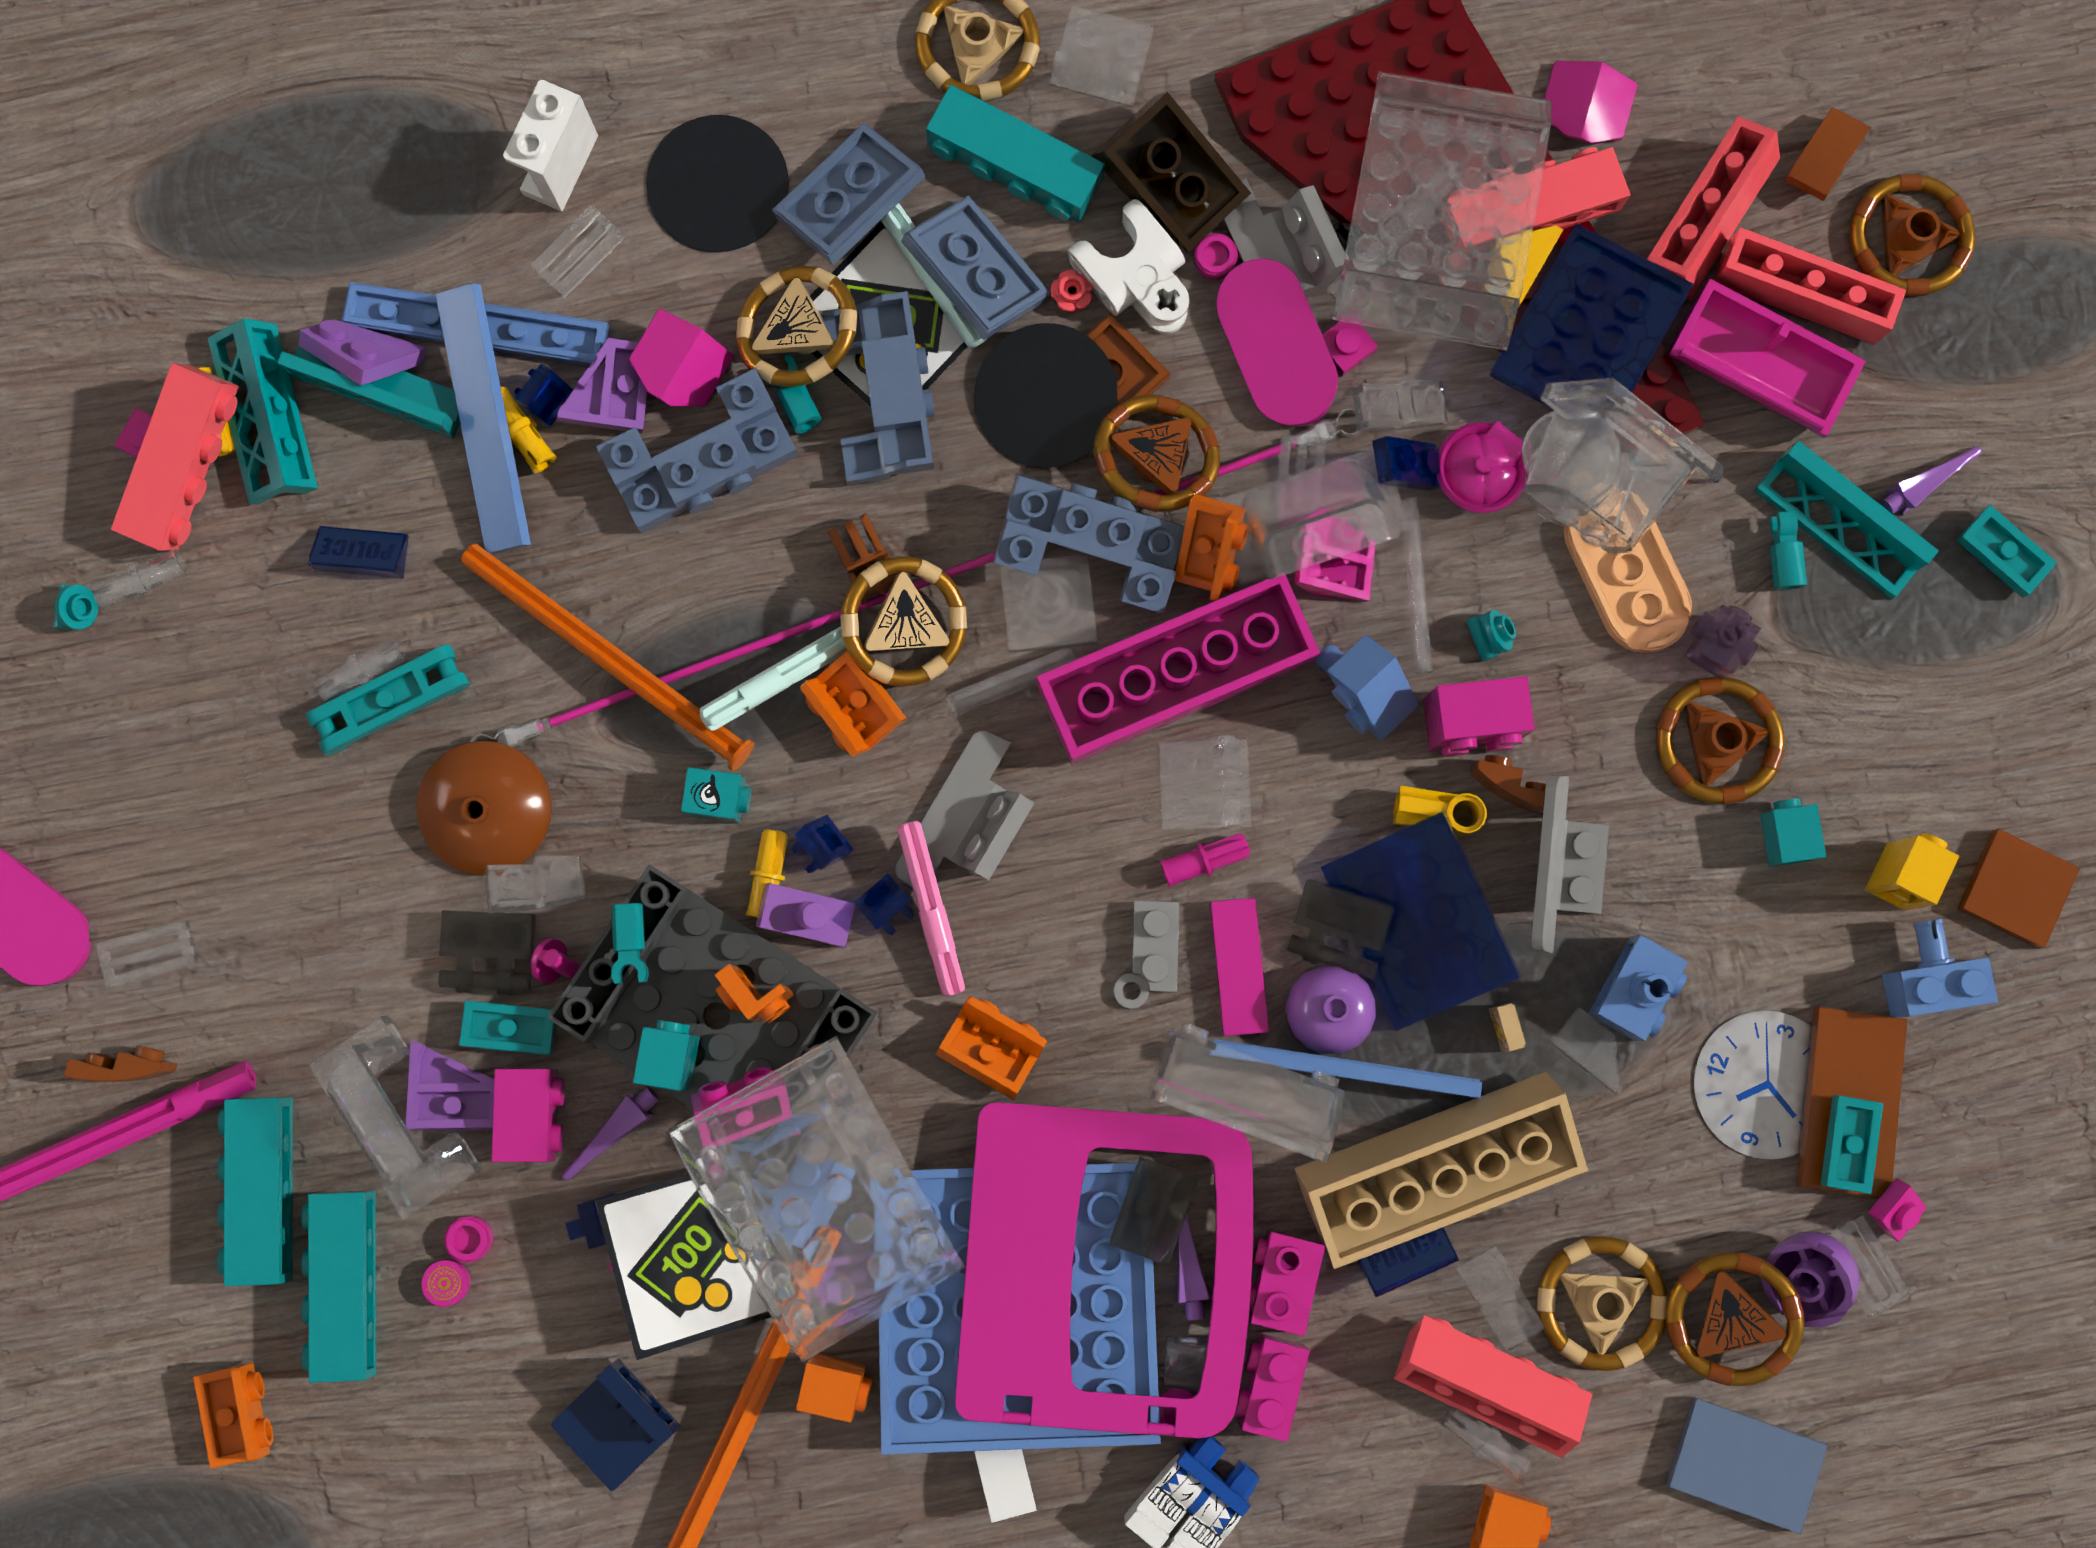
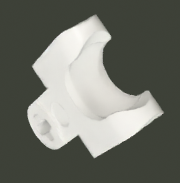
M1133 199L1123 206L1122 213L1123 226L1133 239L1135 245L1128 254L1119 258H1109L1101 255L1089 242L1078 241L1067 249L1069 261L1073 269L1078 274H1083L1093 286L1092 292L1113 315L1117 316L1132 305L1153 331L1160 334H1172L1180 330L1187 318L1189 294L1185 286L1173 274L1175 270L1185 263V258L1174 240L1139 200ZM1162 302L1165 306H1169L1173 303L1174 311H1171L1167 307L1163 308L1162 310L1158 309L1159 303Z

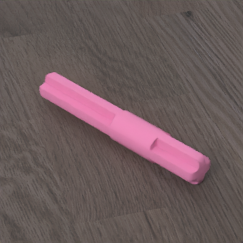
M919 821L904 823L898 826L897 832L939 987L944 996L959 994L965 990V984L922 825Z

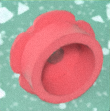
M1065 270L1059 274L1058 280L1052 282L1050 293L1061 310L1076 312L1090 304L1092 300L1090 292L1093 286L1083 274H1078L1076 270ZM1074 287L1076 293L1070 294L1068 289Z

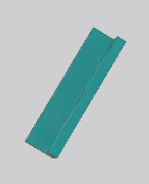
M242 318L208 337L217 377L239 387L243 380L248 391L243 405L240 403L237 390L235 395L238 401L237 408L232 418L228 421L248 503L261 504L282 492L307 494L317 489L318 486L290 375L277 364L283 351L277 323ZM235 339L237 354L234 362L231 363L226 344ZM252 421L256 423L258 431L254 446L250 444L248 436ZM263 463L267 466L271 483L261 488L258 475Z
M300 346L295 356L282 351L277 361V364L294 379L454 439L459 428L460 419L454 390L408 372L402 371L360 386Z
M1799 440L1781 455L1753 490L1780 512L1796 511L1798 526L1890 599L1897 597L1916 571L1928 565L1939 552L1938 549ZM1781 471H1784L1796 481L1798 497L1784 498L1770 487ZM1806 490H1808L1813 495L1807 496ZM1823 502L1831 509L1832 524L1818 525L1811 520L1808 503ZM1792 504H1799L1800 510ZM1841 517L1845 519L1847 523H1842ZM1857 529L1864 534L1867 551L1853 553L1844 543L1843 530ZM1827 531H1834V537ZM1876 545H1878L1883 550H1876ZM1892 556L1906 567L1894 583L1880 574L1878 557ZM1868 558L1869 564L1862 559Z

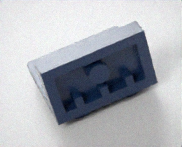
M619 1358L598 1375L597 1379L551 1424L560 1437L611 1491L622 1484L681 1426Z

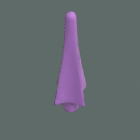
M1975 446L1937 467L1897 482L1896 486L1885 490L1889 496L1881 500L1880 505L1892 514L1900 511V514L1903 516L1911 508H1916L1951 475L1977 458L1982 453V449L1979 446Z
M647 1087L638 1096L634 1093L631 1096L626 1095L593 1140L562 1172L561 1177L565 1181L570 1180L610 1146L653 1118L654 1114L649 1110L660 1100L658 1094L652 1088Z
M1177 1193L1174 1197L1178 1242L1177 1303H1185L1187 1321L1205 1319L1203 1300L1210 1299L1194 1246L1185 1197L1182 1193Z

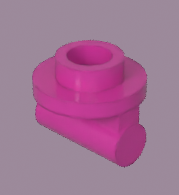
M554 938L542 941L531 956V971L534 978L546 984L555 982L561 975L572 980L581 967V964L568 957L565 944Z

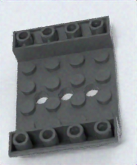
M649 864L623 902V904H643L645 950L640 951V959L648 967L649 977L647 983H639L636 967L629 965L624 968L622 973L623 984H614L611 978V970L613 964L618 960V952H613L611 920L546 1018L584 1043L593 1044L634 1072L643 1027L656 1028L657 1020L690 1025L689 1034L700 1036L699 1043L705 1051L703 1062L699 1066L694 1067L691 1089L686 1091L660 1089L692 1110L690 1095L698 1093V1089L705 1084L715 1081H724L728 1084L744 1079V1075L754 1069L768 1067L774 1070L780 1068L798 1129L742 1145L771 1166L777 1168L878 1013ZM728 964L737 967L741 965L749 966L755 974L753 986L762 997L779 984L789 987L794 994L787 1000L790 1008L769 1024L767 1021L763 1022L762 1020L759 1022L747 1020L741 1010L737 1013L729 1008L730 1020L724 1028L715 1030L705 1020L706 1011L711 1005L715 1003L725 1005L715 990L721 985L715 974Z

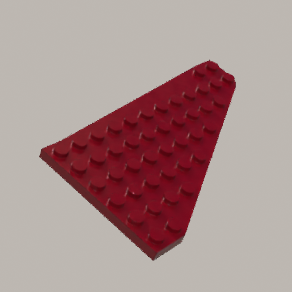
M1396 0L1215 73V84L1237 133L1244 144L1299 189L1314 185L1326 211L1340 222L1350 223L1357 228L1360 238L1506 358L1511 352L1524 346L1538 354L1539 359L1536 364L1528 365L1523 372L1527 368L1533 369L1530 377L1579 418H1581L1580 413L1584 411L1585 419H1581L1611 444L1632 452L1647 451L1695 431L1704 425L1686 383L1671 358L1667 356V351L1658 337L1656 339L1648 337L1645 318L1638 310L1639 304L1590 221L1564 228L1513 317L1504 312L1488 253L1458 263L1456 262L1440 218V213L1446 200L1449 199V195L1465 187H1473L1474 191L1488 187L1491 181L1506 174L1513 173L1515 177L1529 174L1535 166L1553 160L1468 17L1461 0ZM1582 239L1600 248V256L1595 265L1585 264L1573 270L1563 261L1569 248ZM1585 267L1590 268V275L1583 286L1578 290L1572 289L1568 272L1572 271L1575 273ZM1558 270L1566 271L1568 290L1557 292L1544 312H1537V300L1551 276ZM1569 292L1573 294L1574 304L1566 317L1550 319L1546 312L1557 295ZM1531 315H1543L1546 317L1556 333L1549 346L1539 352L1532 349L1523 338L1527 318ZM1641 317L1643 323H1637L1636 319ZM1558 324L1559 327L1556 329L1553 325ZM1643 325L1645 339L1638 342L1634 358L1617 370H1612L1610 364L1616 346L1627 326ZM1645 340L1652 341L1654 347L1645 361L1637 360L1636 356L1640 344ZM1516 342H1520L1522 344L1518 347L1514 346ZM1637 362L1639 364L1638 374L1632 375L1628 372V365ZM1602 370H1609L1611 373L1606 384L1600 383ZM1624 370L1630 376L1632 385L1617 408L1609 406L1606 386L1615 374ZM1596 387L1603 389L1607 409L1612 414L1606 430H1597L1587 420V401L1590 392Z

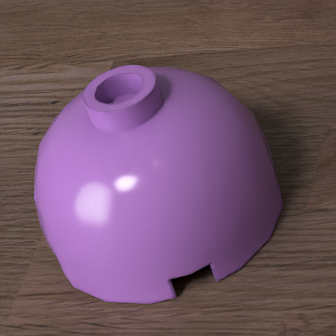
M1339 965L1319 966L1303 973L1291 986L1285 1002L1287 1021L1292 1035L1305 1048L1320 1054H1343L1358 1047L1370 1034L1376 1018L1375 998L1368 983L1355 971Z
M1798 1232L1779 1242L1767 1257L1766 1261L1778 1268L1790 1280L1798 1292L1805 1314V1327L1825 1328L1837 1323L1855 1303L1861 1281L1858 1265L1848 1248L1836 1238L1821 1232ZM1761 1278L1765 1295L1774 1309L1784 1315L1779 1294L1766 1280Z

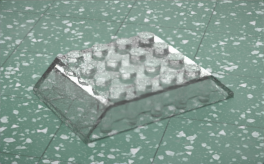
M837 1036L668 1130L698 1193L787 1344L803 1362L966 1268Z

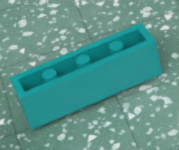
M953 85L949 86L926 128L927 145L930 146L931 151L935 155L949 162H952L954 159L969 166L970 172L985 181L994 179L1006 185L1007 190L1015 197L1024 201H1029L1031 198L1045 205L1048 213L1063 221H1067L1070 218L1080 223L1104 178V163Z
M293 1097L224 1100V1109H221L218 1115V1131L220 1136H224V1155H221L218 1161V1178L221 1183H224V1201H221L218 1207V1225L220 1229H224V1248H221L218 1253V1272L221 1276L224 1275V1286L276 1285L293 1281Z
M376 1190L308 1194V1203H304L302 1208V1226L305 1231H308V1249H305L302 1255V1273L304 1277H308V1296L304 1297L302 1303V1319L304 1324H308V1343H305L303 1346L302 1366L304 1371H309V1383L365 1381L377 1375Z

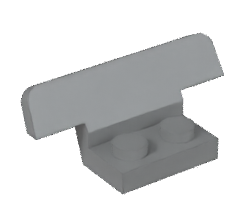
M1247 178L1242 180L1251 194L1223 220L1243 263L1253 259H1271L1280 262L1295 274L1305 294L1327 286L1350 263L1314 185L1299 189L1282 209L1263 215Z
M987 731L975 733L927 811L921 825L934 873L942 859L945 858L977 877L990 880L1035 802L1020 793L1007 791L990 780L1011 742ZM902 854L896 864L895 872L901 881L913 889L904 854Z
M1550 775L1545 788L1531 939L1533 950L1542 953L1553 954L1557 910L1594 914L1602 913L1610 825L1566 820L1570 776Z

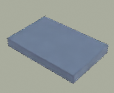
M863 122L780 201L772 211L776 219L830 264L834 265L925 178V174L919 165Z
M970 196L965 197L906 232L901 240L903 245L983 340H986L1046 302L1051 294Z
M1693 1397L1665 1485L1801 1534L1828 1445Z

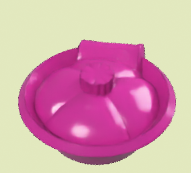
M1499 421L1493 424L1476 422L1461 426L1447 436L1438 451L1436 475L1439 485L1453 503L1465 510L1476 513H1490L1501 510L1514 502L1524 489L1528 477L1526 452L1529 445Z

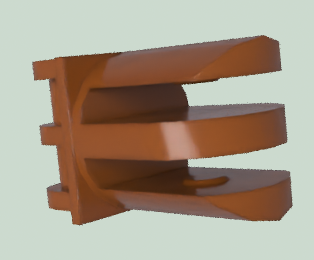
M867 513L860 515L859 518L875 551L873 553H868L852 520L843 523L848 538L859 558L855 562L852 561L837 529L834 527L827 531L851 583L854 582L861 572L877 561L890 558ZM898 573L888 575L869 588L861 600L862 605L868 602L866 598L876 593L879 596L884 595V589L892 586Z

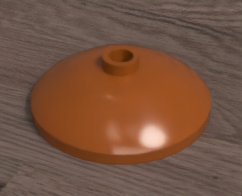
M475 741L450 749L432 764L425 774L418 791L417 819L426 843L443 862L469 874L494 875L520 866L539 849L547 835L551 822V795L542 772L527 755L512 746L499 742ZM474 801H478L483 807V813L479 818L472 816L470 813V805Z

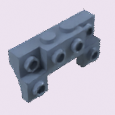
M908 291L883 294L856 304V335L846 356L862 353L864 355L875 432L840 439L847 485L891 479L890 475L934 469L927 417L935 416L931 389H922L920 374L928 373L925 347L916 348ZM840 308L822 311L823 321L834 341H836L839 334Z
M756 368L716 387L731 419L654 457H651L636 427L596 446L641 534L686 511H689L690 514L703 511L713 504V498L727 491L729 494L741 492L753 484V478L798 457L797 450Z
M1016 474L993 559L994 563L1037 576L1047 542H1051L1128 566L1119 600L1158 613H1164L1177 572L1174 568L1180 552L1184 525L1137 511L1138 507H1135L1129 500L1114 495L1112 503L1095 498L1097 494L1096 489L1072 482L1070 490Z

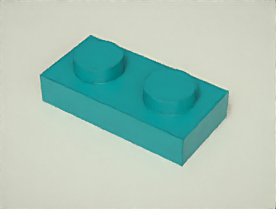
M1991 505L1983 508L1956 539L1958 543L2022 598L2030 595L2057 564L2052 557Z
M465 1000L459 1046L553 1055L557 1024L546 1018L552 1009Z
M1832 1095L1820 1186L1866 1194L1872 1193L1884 1103Z

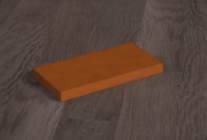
M1814 1007L1797 1187L1880 1198L1892 1184L1908 1019ZM1832 1095L1884 1103L1871 1194L1820 1186Z

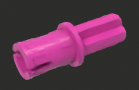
M1236 834L1205 846L1201 842L1197 843L1196 849L1165 860L1162 859L1160 860V865L1168 886L1172 887L1174 884L1205 873L1210 877L1213 875L1212 871L1245 860L1250 856V849L1243 834Z

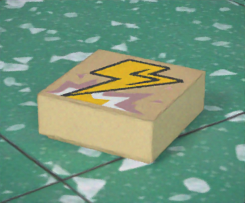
M1510 1003L1488 1008L1501 1052H1510L1524 1048L1526 1043L1515 1005Z

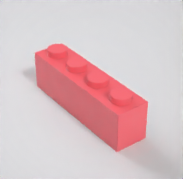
M1737 116L1646 259L1652 283L1663 281L1672 286L1671 293L1673 290H1676L1678 296L1688 300L1692 299L1780 160L1777 131Z
M1591 147L1576 153L1570 161L1557 164L1555 160L1547 161L1535 166L1529 174L1515 177L1513 173L1506 174L1491 181L1490 186L1475 191L1473 187L1459 189L1449 195V199L1446 200L1440 213V218L1458 263L1489 253L1495 241L1554 225L1564 229L1621 211L1631 194L1614 148L1611 147L1598 151L1596 147Z
M1742 227L1726 243L1713 277L1714 281L1743 296L1875 345L1893 329L1906 293V289Z
M171 363L113 521L112 531L159 551L178 550L185 543L191 532L192 524L189 520L194 506L201 501L207 488V482L204 479L210 463L217 459L222 448L220 436L225 422L232 418L237 408L238 401L235 395L239 387L238 385L191 365Z
M1426 1315L1409 1331L1394 1379L1561 1458L1580 1443L1593 1395L1579 1388L1577 1383L1569 1378L1556 1377L1537 1368L1532 1361L1526 1358L1513 1357L1496 1349L1486 1339L1471 1337L1454 1329L1449 1322L1443 1319L1430 1318Z

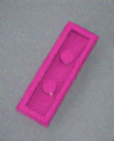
M1246 898L1210 902L1223 1037L1269 1032L1256 899Z

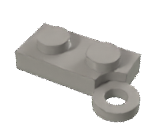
M1134 901L1132 973L1121 976L1116 981L1113 990L1114 998L1122 1007L1134 1009L1142 1006L1148 999L1149 992H1177L1179 902ZM1130 982L1136 983L1140 988V994L1134 1000L1127 999L1123 994V987Z

